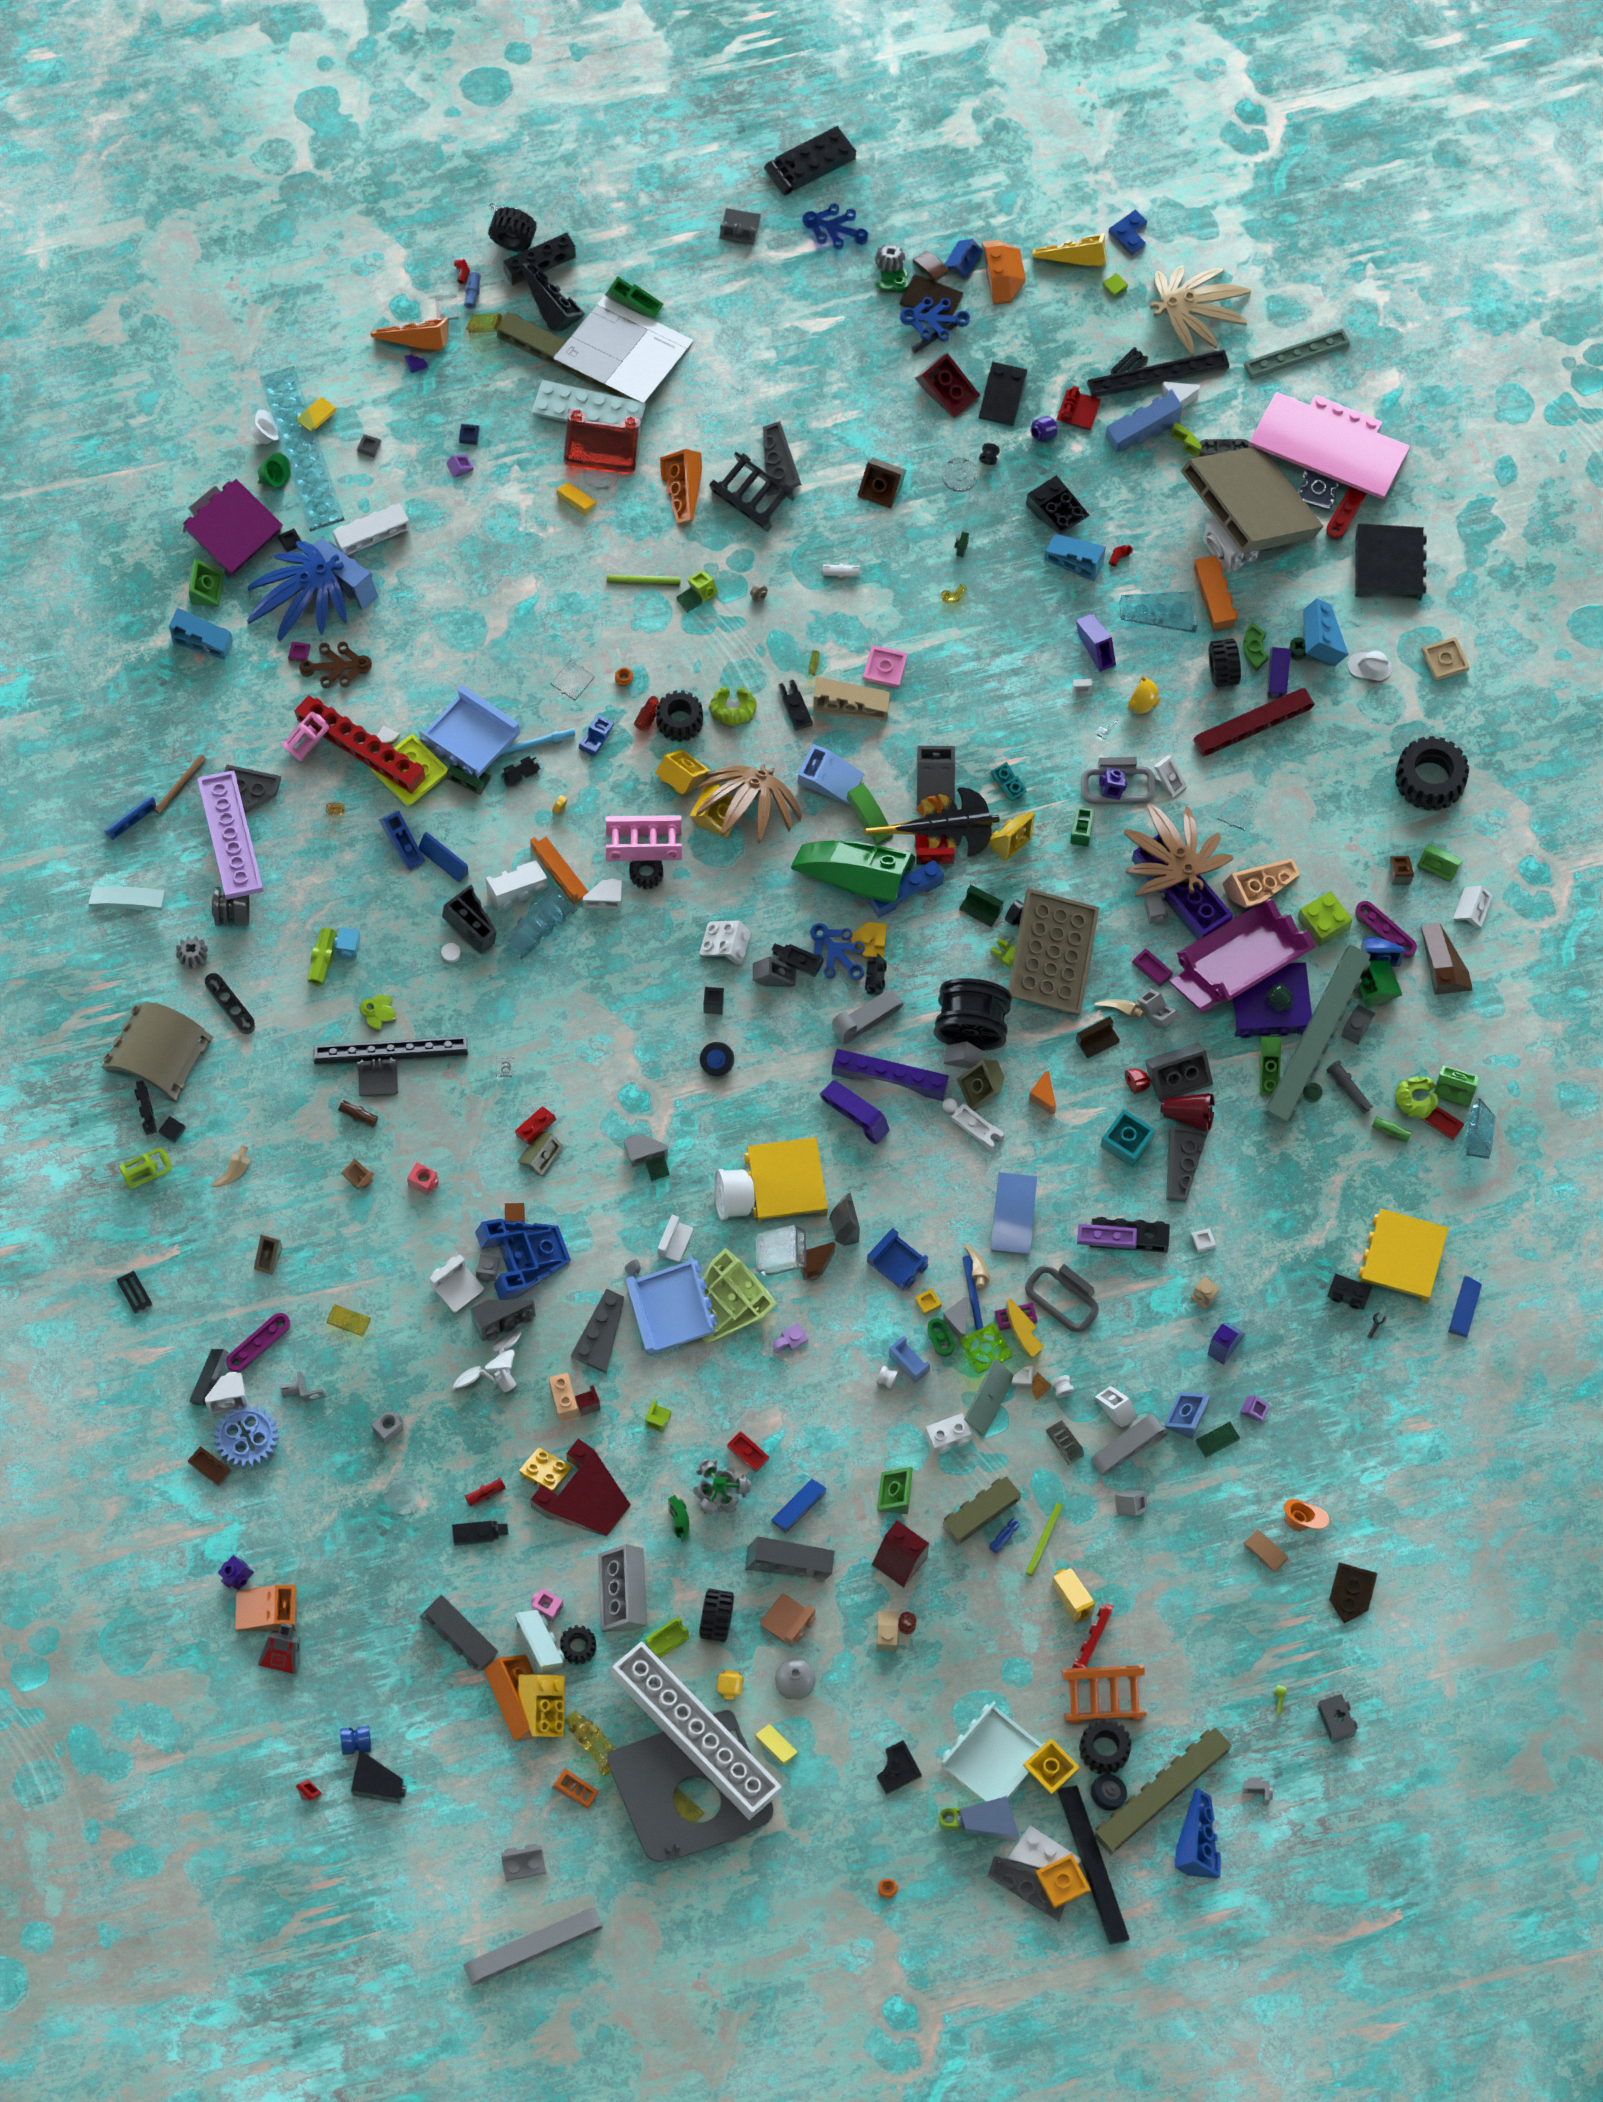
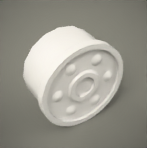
M717 1169L714 1177V1194L720 1220H727L728 1217L747 1216L751 1212V1208L754 1207L755 1202L751 1176H748V1173L743 1169L729 1171Z

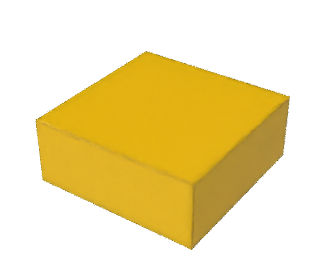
M932 1288L915 1297V1301L924 1316L940 1308L942 1305Z

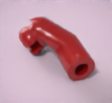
M459 258L454 261V267L460 270L457 282L464 285L470 274V268L466 260Z
M1130 545L1116 547L1108 562L1109 565L1116 567L1119 559L1129 556L1133 552V548Z

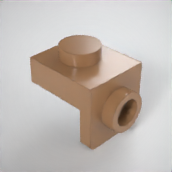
M352 1159L341 1172L357 1189L368 1187L373 1181L372 1176L375 1174L372 1171H368L356 1159Z

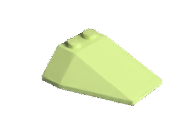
M727 1248L711 1261L703 1276L707 1285L705 1294L711 1300L712 1307L710 1311L711 1314L715 1315L717 1325L715 1326L716 1333L701 1338L707 1344H710L764 1318L777 1305L763 1284Z

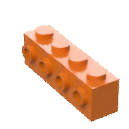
M1216 555L1195 559L1193 569L1212 630L1218 631L1233 628L1238 615L1236 609L1232 607L1233 599L1231 593L1227 591L1228 583L1226 577L1222 575L1223 566L1221 561L1218 562Z

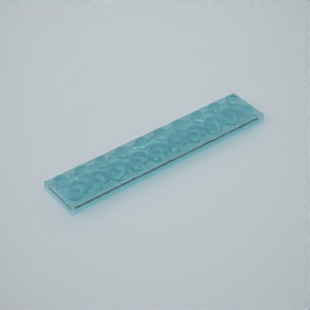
M291 366L261 376V383L310 532L345 521L295 367Z

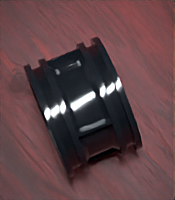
M973 978L951 979L941 984L938 1002L942 1009L941 1014L935 1019L934 1036L947 1045L967 1041L982 1051L994 1050L1005 1045L1008 1027L1004 1022V1017L1009 1013L1012 995L1008 989L990 981Z

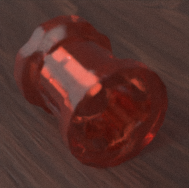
M903 1612L898 1620V1629L901 1633L908 1635L915 1631L917 1619L913 1613ZM907 1620V1622L911 1623V1625L908 1626L906 1623H904V1621Z

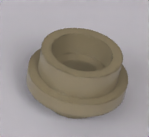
M757 584L751 589L750 595L755 602H759L766 598L768 589L765 585Z

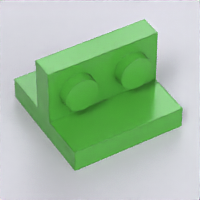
M1442 1065L1433 1093L1437 1094L1440 1098L1470 1107L1479 1077Z

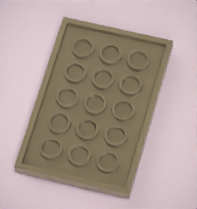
M1030 888L1026 890L1008 986L1012 999L1076 1016L1081 1014L1100 907Z

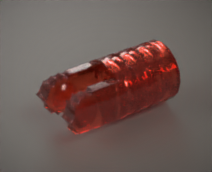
M656 696L649 697L634 721V726L641 731L647 732L656 717L657 704L659 703Z

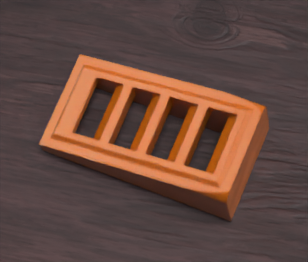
M567 1769L562 1770L552 1786L559 1793L587 1809L599 1792ZM565 1778L569 1779L565 1786L561 1785ZM572 1782H574L576 1785L572 1791L568 1790ZM581 1786L583 1789H582V1791L580 1792V1794L577 1796L575 1793L577 1792L578 1788ZM586 1791H589L590 1794L586 1800H583L582 1797Z

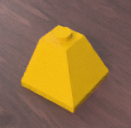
M1052 1738L1023 1764L1029 1773L1050 1794L1062 1788L1076 1775L1080 1768Z

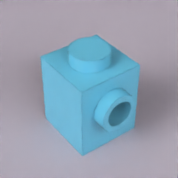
M340 927L339 937H335L334 948L337 949L338 956L344 959L357 957L360 942L359 930Z

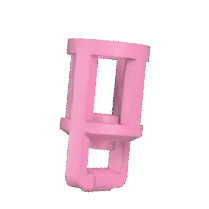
M310 712L286 741L282 743V746L295 758L302 761L328 731L329 725L319 714ZM312 718L323 727L318 734L315 733L316 729L311 725L306 726ZM304 736H306L307 738L302 742V744L297 749H295L294 747L299 743V741Z

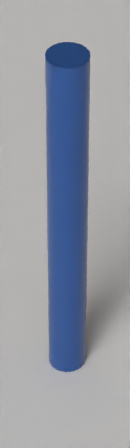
M964 1256L962 1258L976 1331H982L984 1328L975 1280L972 1278L970 1256Z

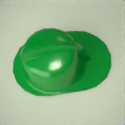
M277 452L268 457L258 469L259 480L257 483H262L266 487H280L291 475L292 468L288 458L284 454Z

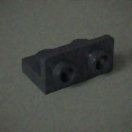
M1335 1273L1327 1297L1337 1303L1349 1304L1351 1308L1364 1310L1372 1286Z

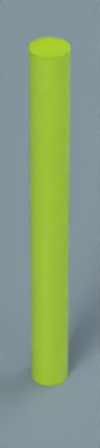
M607 575V582L680 584L681 577Z
M1056 1503L1025 1572L1028 1576H1033L1063 1508V1505L1060 1503Z

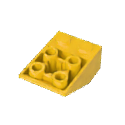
M519 1675L518 1696L532 1736L564 1737L565 1675Z

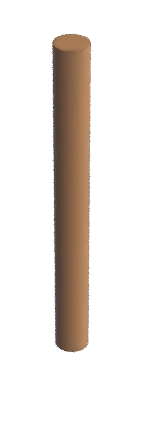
M202 754L198 756L154 809L156 813L161 814L206 760L205 756Z

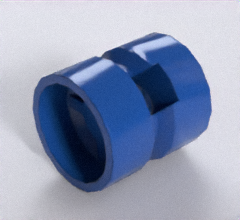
M360 1726L356 1730L352 1728L340 1729L343 1755L354 1754L356 1750L365 1753L371 1752L369 1726Z

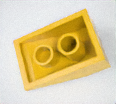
M1033 811L1017 815L1012 820L1006 821L999 832L995 831L991 835L989 848L1006 862L1032 839L1035 813Z

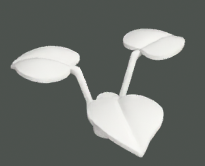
M518 1331L508 1334L495 1343L493 1350L495 1352L499 1351V1355L485 1366L486 1371L498 1370L494 1374L495 1378L486 1371L481 1370L480 1366H475L466 1370L458 1377L454 1383L453 1391L455 1392L456 1389L473 1383L480 1375H485L494 1384L498 1383L503 1392L513 1389L517 1383L511 1376L509 1368H512V1359L515 1352L513 1350L504 1352V1350L513 1346L522 1332Z

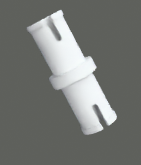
M842 563L839 565L823 564V576H839V578H843V576L860 577V566H846Z

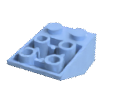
M813 744L798 773V785L849 805L847 793L859 786L864 773L833 752Z

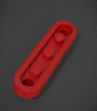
M1351 486L1349 487L1327 525L1326 533L1330 538L1340 539L1344 535L1368 493L1359 491Z
M1106 1603L1105 1606H1100L1097 1613L1099 1617L1097 1624L1092 1623L1088 1632L1091 1634L1090 1639L1083 1642L1080 1649L1083 1654L1080 1659L1076 1658L1072 1668L1087 1667L1113 1611V1605Z

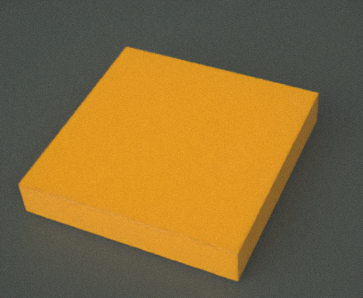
M1069 1854L1035 1871L1054 1909L1091 1891L1073 1854Z

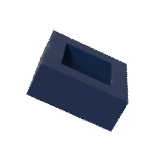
M461 424L459 443L477 445L479 425Z

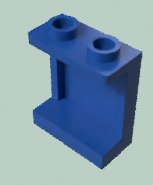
M892 1228L867 1255V1263L903 1291L906 1286L909 1288L915 1282V1277L918 1273L922 1274L927 1269L928 1256L920 1255L899 1238V1232Z

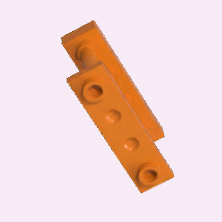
M1127 1665L1062 1669V1678L1067 1680L1070 1688L1071 1713H1064L1065 1720H1069V1723H1081V1720L1130 1717V1720H1141L1142 1716H1147L1145 1709H1139L1138 1679H1140V1676H1145L1144 1666ZM1120 1677H1128L1130 1680L1131 1710H1119L1118 1680H1120ZM1099 1678H1108V1681H1110L1111 1711H1099ZM1079 1679H1087L1090 1683L1091 1712L1079 1713L1077 1685Z

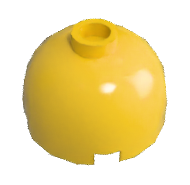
M1142 676L1139 681L1140 684L1134 690L1126 708L1137 714H1145L1152 707L1156 709L1160 698H1158V686L1149 678Z

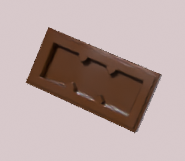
M201 1446L188 1460L191 1466L217 1486L231 1473V1469Z

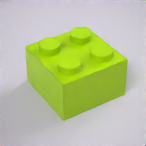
M1332 891L1302 907L1297 918L1303 927L1309 931L1318 947L1348 931L1353 920Z

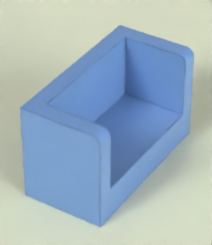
M903 1336L889 1348V1356L916 1383L930 1371V1363L928 1361L924 1363L906 1344L907 1338Z

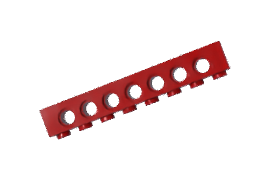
M308 695L294 710L297 721L300 723L310 712L319 714L329 725L328 731L322 737L410 794L426 779L424 768L421 764L412 762L404 753H398L390 744H384L376 735H370L362 726H356L348 717H342L334 708H328L320 699H314ZM313 718L306 725H311L316 729V733H319L323 728Z

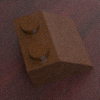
M872 458L867 462L857 496L892 508L907 470Z

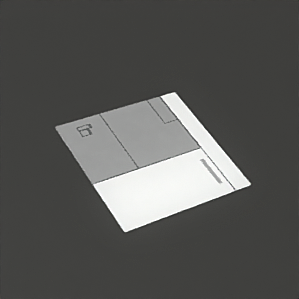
M603 297L553 359L644 403L693 340Z

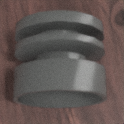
M215 887L212 897V916L214 917L215 926H221L222 918H224L225 926H229L230 918L234 919L235 926H249V895L226 900L225 893L223 895L221 893V887Z

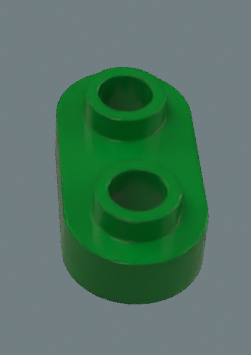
M940 1318L930 1320L927 1325V1333L936 1353L944 1357L951 1355L955 1344L945 1321ZM939 1328L940 1332H934L933 1329ZM946 1345L948 1348L944 1350L941 1346Z

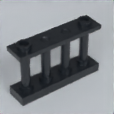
M736 451L734 455L738 461L722 482L718 483L713 479L709 486L712 492L768 532L772 527L770 516L786 497L792 501L795 499L793 489L787 484L783 486L750 462L751 459L746 454L742 453L741 455ZM744 466L747 467L752 473L736 492H730L727 486ZM759 476L766 483L750 502L745 503L741 500L742 495ZM773 486L780 493L766 511L760 514L756 511V506Z

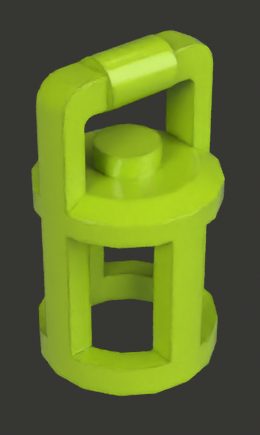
M159 1147L119 1165V1169L129 1190L170 1172L172 1166L167 1153H165L163 1148ZM156 1153H160L161 1161L166 1166V1169L158 1173L156 1172L158 1166L155 1160L150 1159V1156ZM140 1161L143 1162V1164L136 1166L128 1171L126 1169L127 1167L134 1165ZM147 1173H148V1175H150V1176H148V1177H146V1178H143V1179H141V1180H139V1181H137V1182H135V1183L132 1182V1180H134V1179H136V1178H138V1177H140V1176H143V1175H145V1174H147Z

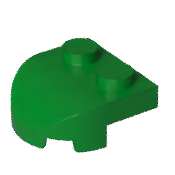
M676 1495L668 1498V1511L673 1517L672 1530L677 1538L684 1542L690 1535L689 1517L685 1510L687 1507L681 1498L678 1500Z

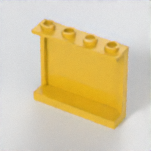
M817 1137L747 1146V1153H744L745 1164H749L750 1171H747L753 1181L755 1206L752 1208L753 1218H757L758 1224H761L763 1219L819 1212V1216H827L828 1207Z
M1381 1208L1379 1215L1375 1214L1372 1225L1375 1226L1374 1232L1370 1231L1367 1241L1371 1243L1370 1248L1365 1249L1362 1260H1365L1366 1263L1364 1267H1360L1358 1278H1361V1283L1368 1282L1420 1297L1421 1303L1428 1304L1449 1227Z

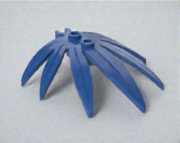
M297 541V547L305 555L294 552L274 555L275 559L303 565L277 569L258 578L247 587L248 590H252L291 577L274 588L260 601L247 619L248 624L274 610L300 592L283 617L277 639L280 642L301 616L316 589H318L315 611L319 633L323 634L327 620L328 590L338 615L344 623H347L344 597L340 585L332 572L333 570L344 568L343 562L335 564L336 561L340 560L338 554L333 555L330 561L326 562L315 546L308 542Z

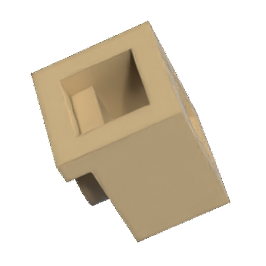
M1204 1277L1195 1286L1194 1293L1190 1298L1206 1310L1218 1297L1220 1288L1207 1277Z

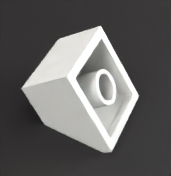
M229 1372L226 1376H221L205 1397L209 1415L231 1411V1408L239 1410V1405L243 1409L246 1408L248 1403L241 1373Z

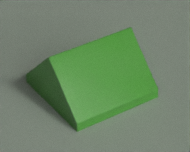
M196 558L193 560L188 591L190 602L194 605L217 607L220 604L224 573Z
M912 1467L881 1472L878 1511L908 1514Z

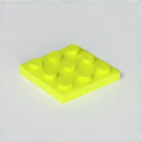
M413 733L394 748L395 751L400 754L404 753L412 762H418L424 768L426 779L412 794L370 768L371 772L407 807H410L447 776L448 770Z

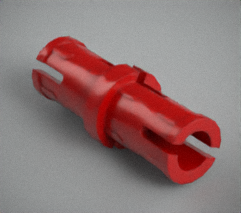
M498 1478L485 1486L484 1484L481 1485L478 1490L465 1495V1499L468 1505L472 1507L484 1499H490V1496L506 1488L502 1479Z

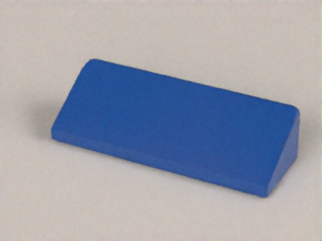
M154 797L146 798L106 828L104 831L111 840H114L156 808Z
M428 832L423 834L418 847L420 851L457 882H461L468 875V865Z
M1464 1276L1448 1330L1450 1333L1466 1338L1482 1287L1481 1283L1469 1276Z
M811 1479L771 1521L786 1534L826 1493L827 1488Z

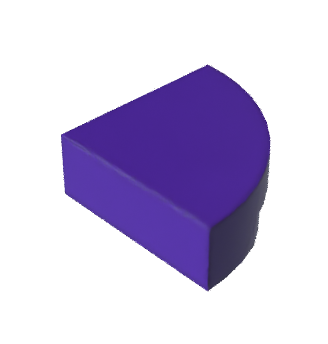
M414 355L404 356L411 373L428 368V363L423 358Z

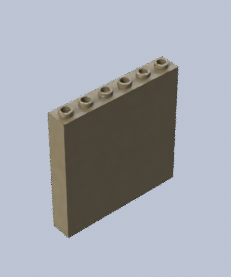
M1255 447L1189 459L1181 470V473L1243 554L1314 539L1324 527L1269 454Z

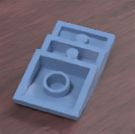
M999 1172L991 1250L1030 1254L1037 1176Z

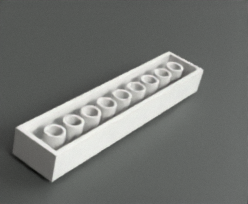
M642 1641L612 1666L610 1676L749 1821L779 1795L782 1786Z

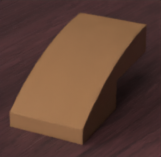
M1259 1530L1255 1531L1244 1542L1245 1547L1258 1556L1260 1562L1274 1573L1288 1560V1557Z

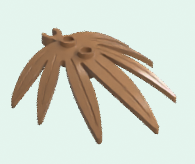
M762 764L759 770L740 765L719 768L707 773L705 779L713 778L706 780L697 787L698 791L710 785L731 780L715 790L703 802L696 816L742 786L729 805L723 822L721 837L735 825L752 802L758 799L759 793L757 807L758 843H761L769 819L771 806L770 792L789 832L791 829V818L787 803L799 821L802 818L795 797L780 780L773 776L774 768H771V770L765 769L766 764Z
M1150 803L1147 805L1152 822L1170 853L1156 840L1141 832L1129 829L1124 831V835L1136 845L1168 864L1166 866L1158 863H1141L1126 869V874L1162 876L1140 887L1136 891V897L1164 890L1182 881L1189 883L1188 889L1190 893H1194L1193 885H1198L1200 890H1202L1203 882L1196 877L1197 875L1216 870L1233 860V856L1230 854H1218L1209 858L1219 844L1221 836L1219 833L1209 837L1203 844L1199 854L1196 853L1197 828L1189 807H1185L1183 818L1184 836L1187 845L1185 846L1172 821Z

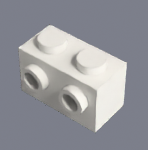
M963 1413L926 1426L925 1429L926 1437L934 1454L938 1452L940 1454L946 1453L950 1448L957 1445L962 1447L971 1440V1432L967 1422L964 1420Z

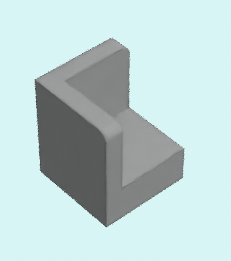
M1125 1489L1115 1494L1118 1514L1137 1516L1148 1510L1146 1491Z

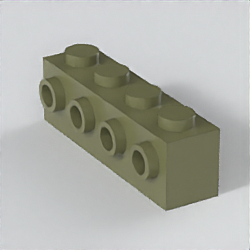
M1007 1476L1003 1479H996L991 1484V1488L986 1491L985 1489L981 1490L973 1501H966L960 1506L959 1511L955 1514L951 1512L944 1518L943 1529L957 1546L1020 1501L1021 1493Z

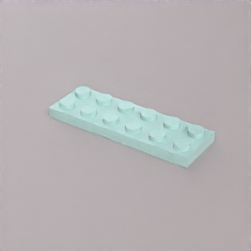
M542 380L531 412L535 416L636 438L646 404L645 402L642 403L636 400Z

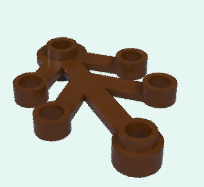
M340 642L337 645L338 652L345 654L352 660L344 661L330 650L328 643H321L319 645L320 654L327 656L333 662L312 663L309 660H305L300 663L299 669L304 677L312 676L315 671L333 670L328 676L321 677L320 683L323 688L331 687L332 682L345 669H352L347 675L344 674L339 677L340 686L348 687L350 682L359 673L364 674L371 669L372 661L368 656H358L349 649L346 642ZM345 646L346 649L341 650L340 647ZM324 647L328 648L326 651L321 650ZM343 679L348 680L346 683L341 682ZM328 680L329 683L324 684L323 681Z

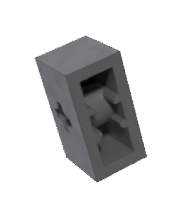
M1340 1694L1319 1701L1317 1708L1331 1744L1354 1737L1358 1726L1355 1718L1350 1716L1348 1700L1344 1699L1343 1695ZM1336 1715H1337L1339 1718H1342V1721H1341V1722H1340L1339 1719H1335V1716H1336Z

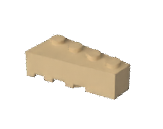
M816 676L813 713L887 720L890 692Z

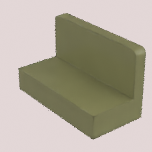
M542 1132L530 1143L518 1162L528 1165L537 1175L542 1176L561 1151L563 1145L553 1134Z

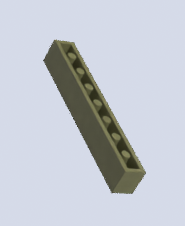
M509 312L505 314L497 326L498 338L614 396L623 398L625 395L553 359L567 342L565 338H559L549 330H543L537 327L535 323L527 322L519 315Z
M1216 1728L1212 1731L1206 1730L1200 1736L1201 1740L1197 1744L1191 1743L1185 1749L1186 1753L1182 1757L1178 1755L1171 1761V1767L1167 1770L1163 1768L1155 1776L1157 1778L1152 1783L1147 1782L1140 1789L1142 1792L1138 1796L1132 1795L1125 1802L1127 1805L1122 1810L1120 1808L1116 1809L1110 1815L1111 1819L1107 1823L1103 1821L1096 1827L1095 1838L1110 1855L1117 1851L1230 1751L1232 1745Z

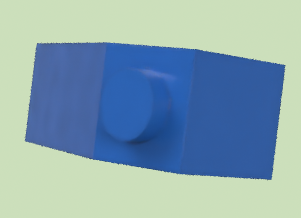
M399 810L379 819L387 837L408 869L425 861Z

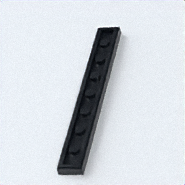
M1225 350L1088 379L1087 385L1091 397L1096 398L1228 369L1230 365Z
M467 1036L314 1046V1064L360 1062L361 1060L373 1061V1059L376 1061L378 1058L390 1060L391 1057L392 1059L468 1055Z
M1078 1785L1060 1788L1057 1791L1109 1944L1127 1942L1130 1938Z

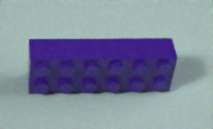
M1159 834L1155 836L1153 839L1160 843L1170 853V851L1160 838ZM1140 847L1133 851L1132 861L1135 865L1158 863L1168 866L1167 863L1152 856ZM1197 875L1196 877L1203 882L1202 890H1200L1198 885H1193L1194 893H1190L1188 889L1189 883L1182 881L1157 892L1164 893L1166 903L1195 938L1199 940L1232 920L1233 914L1200 875ZM1145 876V877L1147 878L1148 881H1151V880H1153V879H1155V878L1162 877V876Z

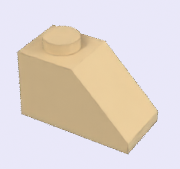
M878 1611L876 1651L896 1652L898 1612Z

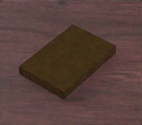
M914 274L900 300V305L913 309L925 297H930L933 300L931 308L933 309L940 303L941 299L948 298L951 301L950 309L947 311L943 310L937 315H954L963 297V292ZM924 309V310H923L922 312H920V313L926 314V313L929 312L931 309H929V310Z

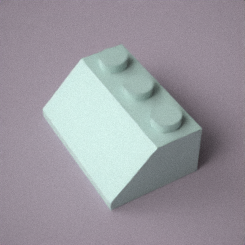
M538 1610L516 1613V1627L540 1675H550L563 1669L565 1657L561 1649L557 1650L554 1645L557 1641L552 1632L549 1633L546 1628L548 1623L543 1614L540 1615Z

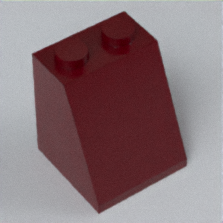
M896 1520L884 1536L872 1566L904 1588L928 1558L929 1542Z

